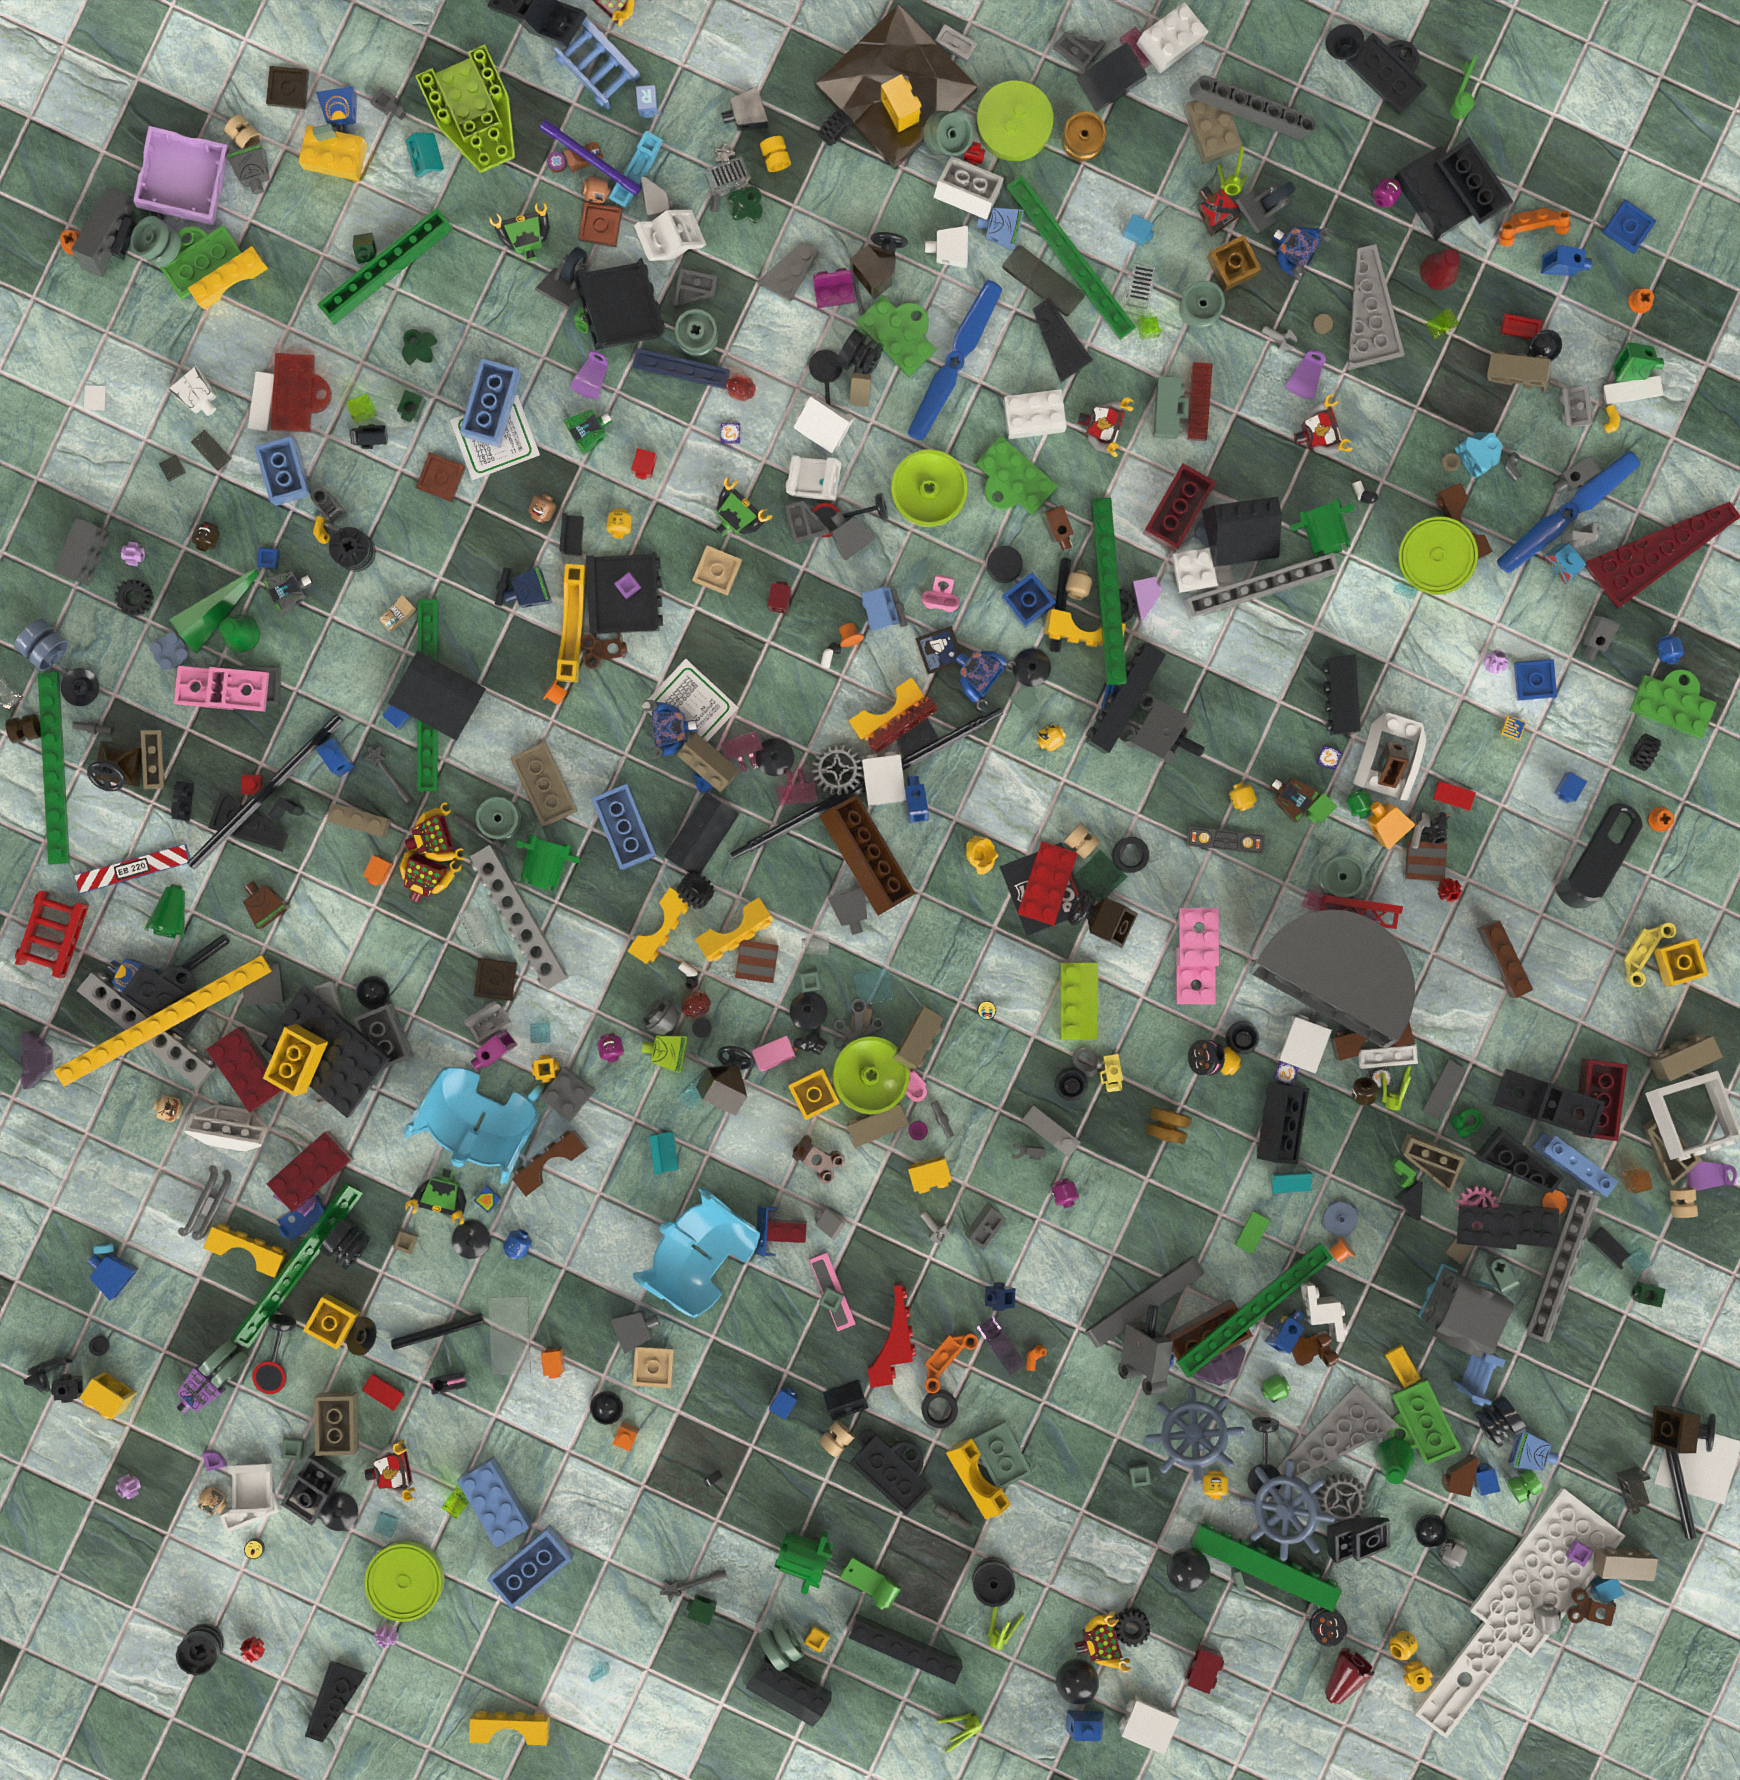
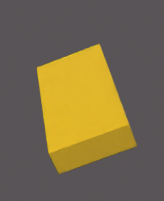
M1401 1344L1384 1353L1404 1388L1421 1379Z

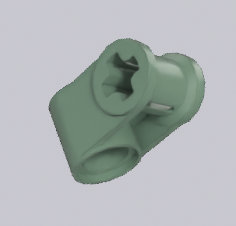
M1496 1255L1490 1256L1487 1259L1486 1266L1502 1295L1520 1285L1505 1260Z

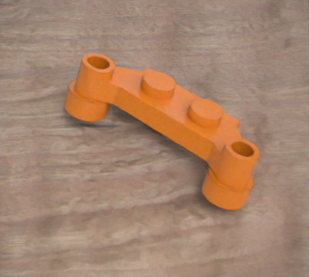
M1546 207L1513 214L1510 220L1502 225L1498 242L1502 246H1511L1514 243L1516 233L1553 225L1555 226L1554 231L1557 234H1567L1571 226L1569 221L1570 212L1565 210L1557 212Z
M967 1333L957 1336L949 1334L924 1362L927 1366V1379L925 1381L927 1392L936 1393L939 1391V1376L964 1348L973 1350L978 1346V1338L975 1334ZM970 1337L974 1339L972 1342H967V1339ZM931 1381L936 1382L934 1386L929 1385Z

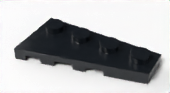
M1049 297L1033 308L1032 311L1059 380L1062 383L1091 363L1093 359Z
M221 792L208 828L219 831L243 805ZM253 812L231 836L283 852L289 834Z
M334 1661L329 1663L305 1737L324 1742L367 1675L366 1672Z

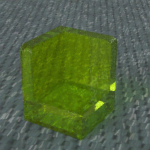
M1449 307L1437 317L1428 321L1426 326L1434 340L1453 330L1459 322Z
M1140 315L1137 321L1140 340L1159 337L1162 331L1158 326L1157 317L1144 318V315Z
M367 393L346 402L352 420L356 423L378 415L373 401Z
M456 1487L441 1508L457 1519L469 1501L464 1492Z

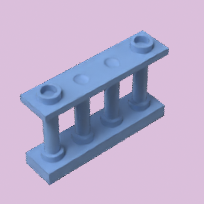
M586 17L582 23L583 33L563 52L555 46L553 48L555 52L554 58L561 66L565 65L595 96L594 100L600 107L604 106L609 110L611 107L607 99L627 80H632L636 84L641 77L639 71ZM592 38L596 42V47L575 66L568 57L587 39L590 40ZM605 52L609 56V61L591 78L587 79L581 71L600 53L603 54ZM619 66L622 74L606 90L600 93L594 85L613 67Z
M1541 1132L1531 1146L1594 1193L1599 1191L1608 1197L1619 1182L1555 1135L1552 1138L1545 1132Z
M1484 1353L1482 1358L1470 1355L1462 1382L1453 1380L1452 1384L1457 1387V1391L1469 1396L1472 1399L1471 1402L1483 1406L1484 1403L1491 1405L1492 1401L1484 1395L1493 1369H1496V1366L1504 1367L1506 1360L1496 1353L1492 1355Z

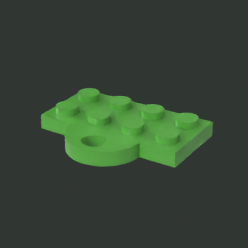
M224 225L208 235L202 229L193 226L185 227L178 231L181 236V247L178 255L170 264L160 268L181 300L191 295L188 287L242 253ZM186 234L192 236L189 243H183V237Z
M883 295L856 321V324L871 340H876V345L878 343L884 345L883 352L908 377L917 371L936 352V348L924 337L929 326L928 315L917 304L906 303L895 308ZM919 312L922 315L921 320H912V313Z
M1002 436L995 441L975 464L978 469L989 477L985 485V496L987 501L997 509L1007 510L1019 504L1033 516L1058 487L1057 484ZM999 492L1003 495V500L995 502L992 495Z
M1675 670L1665 675L1662 681L1643 675L1629 711L1702 739L1716 702L1699 696L1700 684L1694 674L1686 670ZM1681 675L1687 677V684L1685 686L1679 683Z
M1427 1378L1392 1393V1397L1399 1409V1412L1394 1414L1392 1419L1399 1427L1389 1430L1390 1437H1396L1394 1435L1395 1430L1403 1429L1405 1435L1401 1439L1405 1440L1412 1449L1418 1448L1425 1465L1461 1450Z

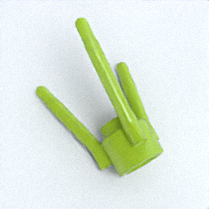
M1244 146L1240 147L1235 174L1230 175L1226 181L1221 164L1217 166L1221 179V189H1225L1228 195L1240 194L1247 175H1244L1241 180L1239 178Z
M1411 1066L1407 1067L1399 1093L1390 1092L1388 1096L1386 1074L1382 1073V1102L1386 1103L1385 1108L1400 1111L1402 1100L1411 1076H1409Z
M993 1607L990 1630L987 1634L990 1638L988 1644L997 1650H1002L1004 1644H1007L1010 1636L1025 1615L1021 1614L1006 1634L1010 1621L1006 1622L1002 1630L996 1629L994 1631L998 1607Z
M971 1713L937 1721L938 1723H946L966 1719V1722H963L966 1730L950 1738V1742L957 1741L945 1749L946 1753L982 1730L977 1715L972 1716Z

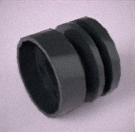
M854 329L843 345L836 360V365L846 371L852 365H855L853 373H860L862 370L861 374L870 375L881 359L884 345L878 343L875 349H873L876 343L874 339L865 345L867 335Z
M340 528L332 535L329 541L330 556L336 563L349 571H363L371 566L375 559L376 549L373 541L357 528ZM353 546L354 548L353 550H348L347 547Z
M343 1218L334 1227L319 1248L328 1257H331L336 1252L339 1253L335 1261L337 1264L345 1258L341 1266L345 1270L361 1257L371 1239L367 1234L360 1240L363 1230H359L353 1235L352 1231L355 1224L347 1218Z
M1503 1395L1492 1401L1494 1412L1485 1406L1483 1410L1486 1417L1481 1411L1475 1413L1482 1431L1498 1448L1503 1446L1500 1436L1506 1442L1510 1441L1507 1431H1510L1517 1437L1527 1430L1517 1411Z
M206 1623L197 1624L192 1627L177 1647L176 1661L180 1669L194 1676L209 1672L223 1652L225 1645L224 1637L220 1630Z

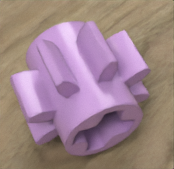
M129 541L128 546L124 545L122 547L121 558L126 560V564L138 566V562L144 561L145 549L140 548L141 544Z
M1493 650L1491 654L1486 653L1483 660L1485 661L1484 666H1486V670L1493 674H1498L1501 670L1505 671L1509 664L1506 654L1500 650Z
M127 1474L118 1479L119 1484L116 1485V1491L121 1498L131 1499L139 1494L137 1490L141 1488V1485L136 1476L130 1477Z
M384 1623L382 1627L378 1625L374 1633V1638H377L376 1644L384 1648H389L390 1644L395 1645L399 1635L396 1632L397 1628L390 1623Z

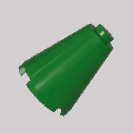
M237 614L224 619L219 625L222 640L232 651L238 653L246 652L255 648L260 640L259 627L250 616Z
M171 884L170 887L165 888L144 930L149 932L150 928L154 930L153 934L175 939L176 935H180V939L184 938L185 891L182 890L181 886Z
M1391 1437L1377 1446L1375 1460L1388 1482L1392 1484L1402 1483L1414 1464L1415 1456L1412 1448L1405 1440Z

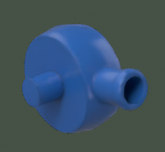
M698 773L693 774V778L696 779V787L701 793H708L712 790L713 786Z

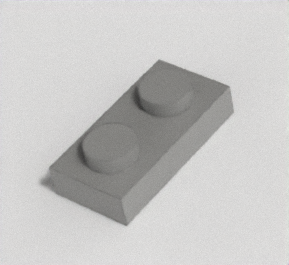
M945 24L935 39V43L967 63L977 48L976 42Z

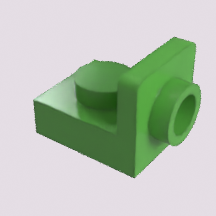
M1394 1157L1390 1162L1395 1166L1393 1170L1400 1176L1405 1174L1398 1184L1403 1188L1411 1186L1416 1179L1414 1176L1417 1173L1401 1160Z

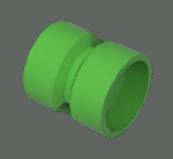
M1531 1469L1521 1472L1520 1477L1514 1476L1506 1481L1507 1486L1519 1504L1529 1499L1530 1494L1536 1495L1543 1491L1540 1481Z

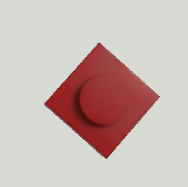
M242 775L241 794L255 795L262 788L263 776Z

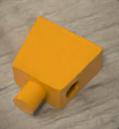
M1377 801L1370 806L1374 814L1368 818L1367 822L1379 845L1388 850L1415 826L1407 816L1388 802L1382 805Z

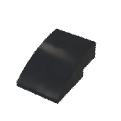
M1126 42L1089 68L1077 80L1094 109L1098 112L1129 93L1133 87L1145 81L1147 73L1129 43Z
M314 1451L308 1456L301 1471L294 1478L280 1505L312 1526L332 1498L347 1471L323 1455L315 1456Z
M1363 1517L1344 1520L1327 1526L1329 1556L1336 1564L1351 1557L1358 1562L1390 1548V1520L1384 1517Z

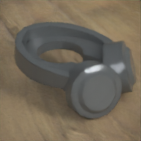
M1085 1047L1076 1049L1072 1056L1074 1065L1083 1071L1086 1077L1095 1075L1097 1069H1100L1103 1063L1101 1056H1097L1092 1050ZM1081 1053L1088 1054L1093 1066L1081 1064L1078 1061V1056Z

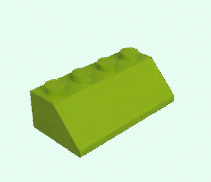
M1060 962V1040L1098 1039V963Z

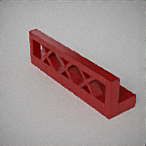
M1329 895L1322 896L1321 911L1326 910V904L1334 905L1337 910H1345L1351 907L1360 915L1367 910H1371L1376 916L1373 920L1376 921L1378 919L1381 922L1378 924L1390 929H1397L1399 914H1402L1403 906ZM1385 913H1393L1392 925L1385 924L1381 916Z

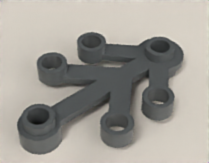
M856 997L850 1003V1007L854 1012L855 1034L840 1018L834 1020L833 1026L851 1041L859 1038L870 1037L877 1029L883 1026V1020L880 1017H874L871 1020V1025L863 1032L862 1013L866 1010L867 1005L862 998ZM858 1001L861 1002V1006L859 1008H855V1003ZM875 1020H880V1025L875 1026ZM842 1022V1027L837 1028L836 1023ZM838 1037L834 1040V1046L836 1049L842 1050L846 1046V1042L843 1038ZM839 1040L843 1041V1045L840 1047L836 1045Z

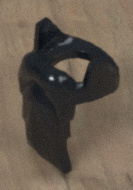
M55 1357L41 1362L28 1369V1375L31 1376L23 1380L24 1385L32 1386L39 1392L46 1393L50 1391V1384L46 1373L73 1361L65 1357Z

